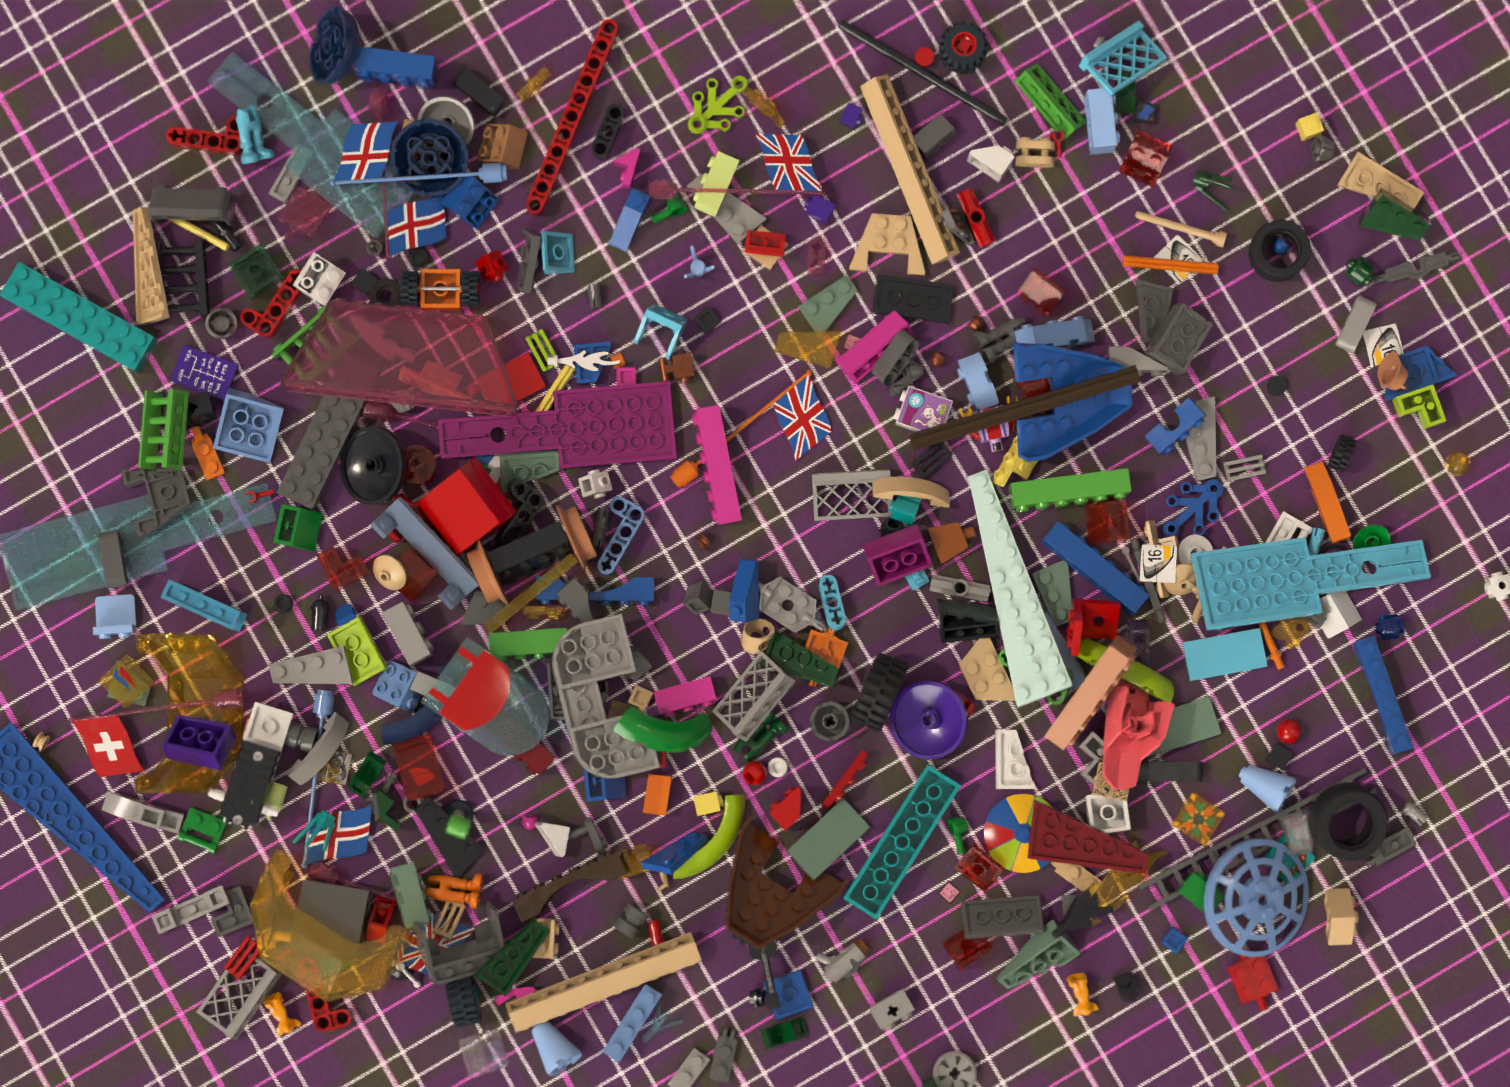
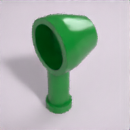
M678 195L667 199L666 210L651 215L654 224H657L658 221L669 216L675 217L686 212L687 206Z
M964 817L947 819L949 831L952 837H954L957 854L967 852L961 834L968 829L966 819Z

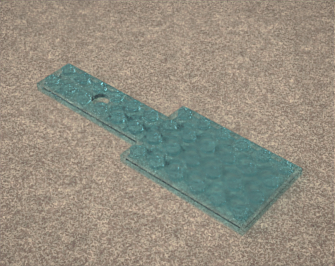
M233 52L230 53L207 80L212 87L239 108L246 109L249 106H256L261 125L297 152L285 165L286 169L377 239L387 227V211L406 204L415 194L407 190L399 181L331 186L330 181L335 179L341 164L346 135L350 126L354 124L337 109L334 108L327 118L321 122ZM267 95L271 97L272 105L269 108L262 109L257 104L258 98ZM390 151L381 178L396 177L391 166ZM410 166L407 169V176H409ZM425 179L406 181L410 185L419 187Z

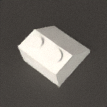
M998 145L971 150L967 161L999 183L1011 166L1015 156L1012 155L1013 152L1009 148Z
M1086 795L1088 825L1105 833L1131 830L1127 802L1097 795Z

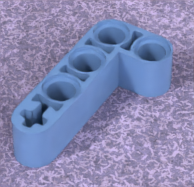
M616 496L611 500L610 508L615 515L623 520L597 564L600 573L606 576L615 572L645 519V513L641 507L621 496ZM622 501L625 505L621 511L615 510V502ZM635 510L641 512V518L636 521L632 520L630 516ZM628 527L632 530V533L629 537L625 538L621 536V530ZM619 544L622 547V551L619 554H613L611 552L613 545ZM607 554L617 559L616 562L613 559L611 560L610 566L612 568L610 570L606 569V571H603L604 567L602 564L609 561V557H606Z

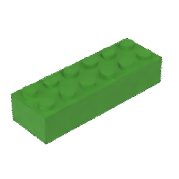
M1125 468L1011 483L1008 489L1011 510L1016 509L1018 513L1026 512L1030 507H1035L1036 510L1047 509L1049 505L1054 504L1055 508L1065 507L1069 502H1074V505L1086 504L1088 500H1094V503L1104 502L1109 497H1113V500L1125 499L1131 492L1129 470Z

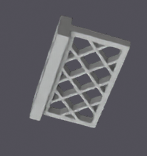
M890 469L812 473L814 521L890 517L891 511L879 513L874 507L882 499L888 504L889 510L892 500L879 498L871 505L864 499L871 490L873 491V487L868 483H872L876 479L891 477ZM859 483H864L869 487L863 496H860L854 490ZM839 484H845L850 489L843 498L834 491ZM825 485L830 489V492L822 499L817 494L816 486ZM851 491L860 498L853 507L844 500ZM832 492L841 499L834 508L825 501ZM817 497L821 500V502L818 505ZM862 500L870 507L865 514H860L855 510ZM842 501L851 508L846 515H840L835 510ZM822 503L831 509L827 516H818V508Z
M760 651L712 712L732 730L735 736L747 742L794 684L795 680L786 674L764 652ZM764 658L766 660V669L759 670V663ZM778 671L779 674L776 678L770 681V672ZM766 673L765 682L758 683V674ZM750 675H754L753 684L746 685V679ZM765 686L763 694L758 696V687ZM753 688V697L746 698V689ZM741 690V699L734 700V694ZM753 701V706L749 711H746V702ZM741 703V712L734 713V704ZM729 705V714L722 715L720 711ZM741 716V721L736 727L733 726L734 717Z
M244 949V951L241 953V955L238 957V959L235 961L231 968L234 967V965L237 963V961L240 959V957L247 949ZM258 957L255 960L258 964L253 962L250 966L252 979L242 981L241 978L239 982L229 983L228 975L230 973L228 970H225L197 1010L199 1015L224 1032L230 1039H238L282 975ZM262 966L267 971L263 977L256 978L254 967ZM253 982L254 990L252 993L244 995L243 983ZM239 984L241 995L231 997L230 986ZM226 987L227 998L218 1000V989ZM241 998L242 1007L240 1010L233 1011L232 1000ZM228 1001L229 1012L220 1013L218 1002ZM214 1003L216 1014L209 1016L204 1010L208 1004ZM230 1015L231 1023L227 1028L221 1025L220 1016Z

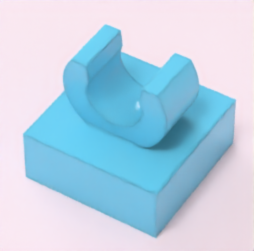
M924 570L905 576L912 591L930 582Z

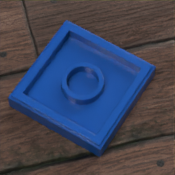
M801 969L773 979L775 990L781 1003L780 1008L773 1009L776 1020L814 1007ZM763 982L766 992L768 994L766 982Z

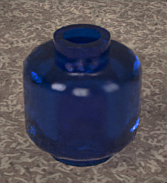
M1398 614L1381 615L1379 622L1375 623L1376 634H1380L1383 640L1399 639L1402 633H1405L1403 618H1400Z

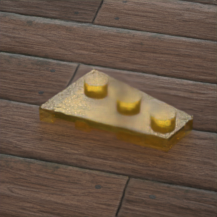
M841 330L780 332L774 352L830 368Z

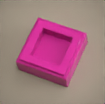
M636 367L617 368V385L637 384Z

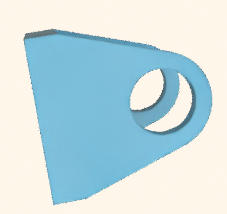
M652 304L644 314L634 343L638 345L649 322H652V320L673 329V333H675L665 357L670 359L688 319L656 304Z

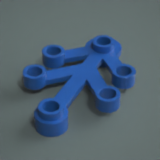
M1215 479L1207 481L1205 485H1193L1189 482H1184L1180 485V491L1183 494L1190 492L1203 493L1199 498H1177L1174 495L1166 498V505L1168 507H1189L1174 521L1164 524L1162 531L1165 536L1177 535L1179 526L1194 512L1195 526L1193 527V533L1195 535L1204 534L1203 504L1208 499L1209 512L1207 520L1213 523L1219 519L1217 498L1223 493V485ZM1183 485H1188L1189 491L1185 492L1182 489ZM1212 485L1216 486V492H1211L1210 487ZM1169 498L1175 499L1174 505L1169 504ZM1210 513L1216 514L1215 520L1210 519ZM1170 525L1175 528L1172 533L1168 531V526ZM1197 526L1202 528L1201 533L1196 532L1195 528Z

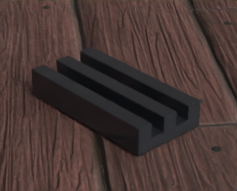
M943 442L934 444L914 461L911 466L924 480L951 457L953 453ZM938 446H941V447H942L941 450H939L934 456H932V457H931L927 462H925L920 468L917 466V464H919L924 458H926V457H927L931 452H933ZM943 452H946V453H947L941 460H939V461H938L933 467H931L926 473H923V472H922V470H924L929 464H931V463H932L936 458H938Z

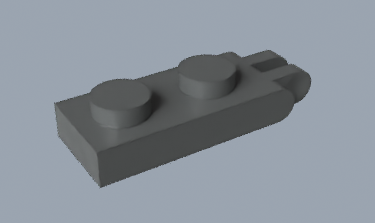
M1408 827L1383 839V843L1380 844L1381 846L1373 854H1370L1373 859L1367 861L1366 864L1369 866L1375 863L1378 866L1417 845Z
M724 1027L723 1034L718 1035L709 1079L726 1083L729 1082L738 1038L734 1037L736 1029L732 1028L731 1035L727 1036L728 1027Z

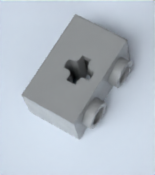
M902 988L868 1008L879 1028H885V1030L896 1025L895 1021L898 1019L906 1020L913 1015L912 1011L915 1010ZM891 1005L893 1008H898L894 1016L887 1014L889 1011L888 1007Z

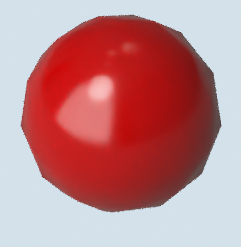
M1292 719L1282 721L1277 727L1278 738L1286 744L1294 743L1301 734V726Z
M751 761L743 768V778L750 785H759L767 777V769L759 761Z

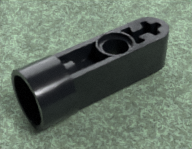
M1145 757L1141 761L1137 785H1147L1148 781L1203 782V762L1148 761V758Z

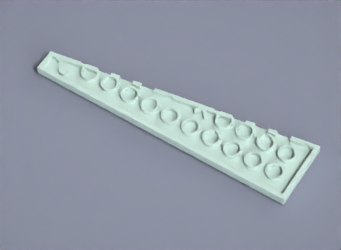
M986 469L968 477L1017 708L1073 687Z

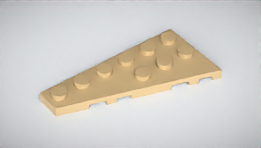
M141 207L133 210L136 326H145L170 318L151 219L148 217V208Z

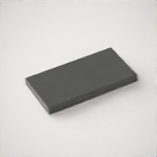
M1040 895L961 901L965 939L1044 933Z

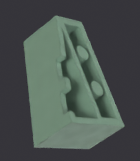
M414 862L390 868V879L406 933L415 930L413 922H418L423 928L428 927L432 916L430 909L425 907L426 895L424 890L420 888L419 883L421 879L419 872L415 869Z

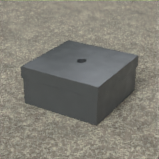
M303 880L290 941L291 950L361 962L373 893H370L368 890Z

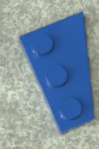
M690 832L641 861L642 868L672 875L708 842L707 836Z

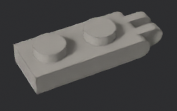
M694 1047L667 1085L670 1087H691L710 1059Z

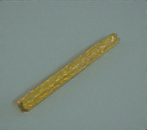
M572 553L566 556L483 625L484 629L488 633L496 630L578 562L577 558Z

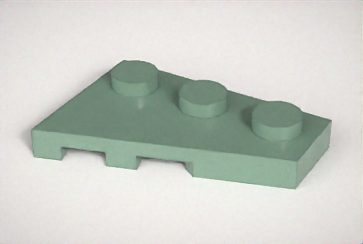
M847 275L798 306V309L819 340L857 292V289Z

